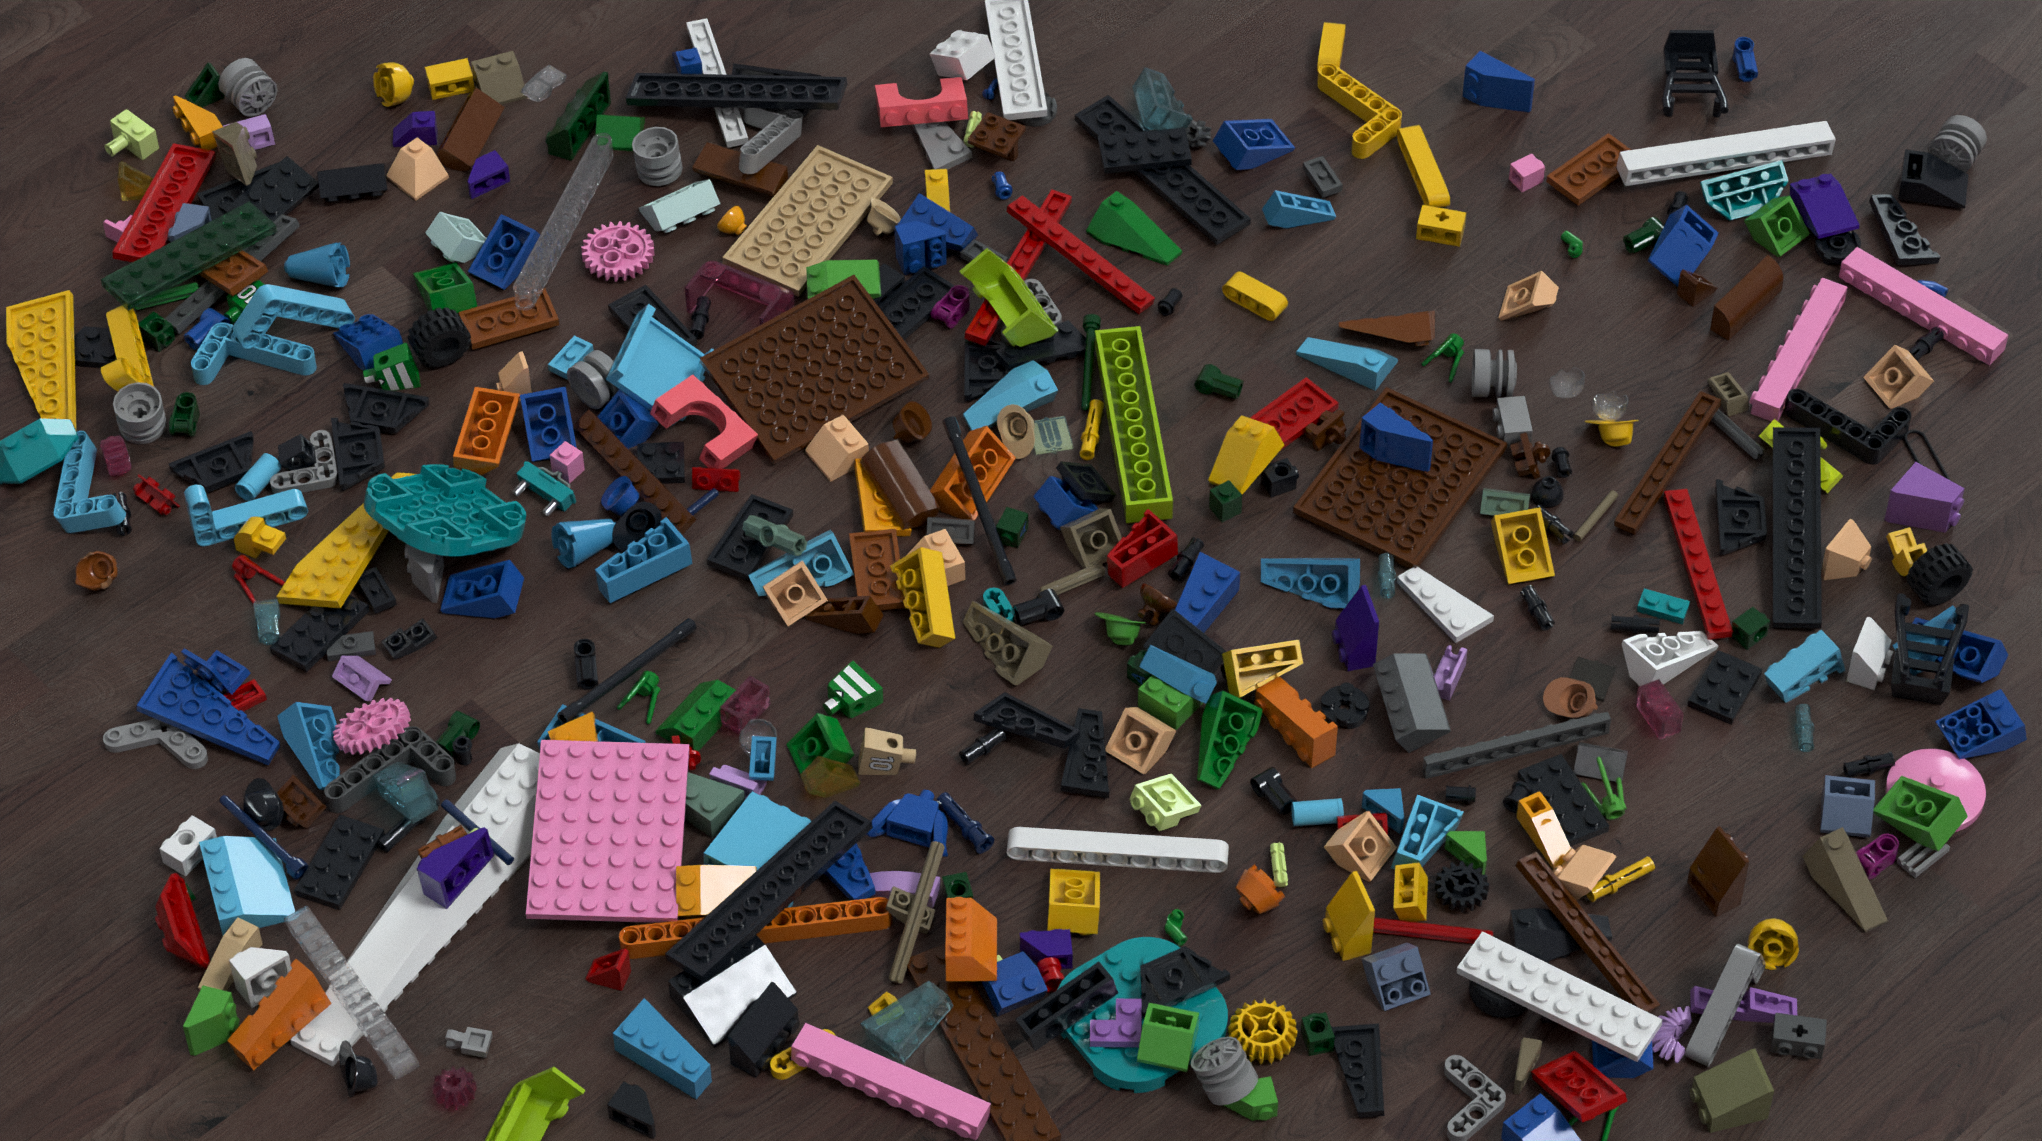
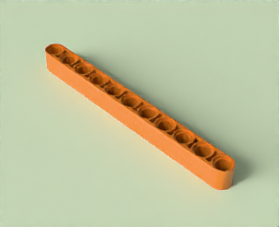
M885 897L790 907L780 912L756 935L766 944L884 930L892 925L893 915L885 909L888 901ZM704 918L625 927L619 933L620 950L627 949L630 959L666 955L665 953L683 938L680 936H685Z

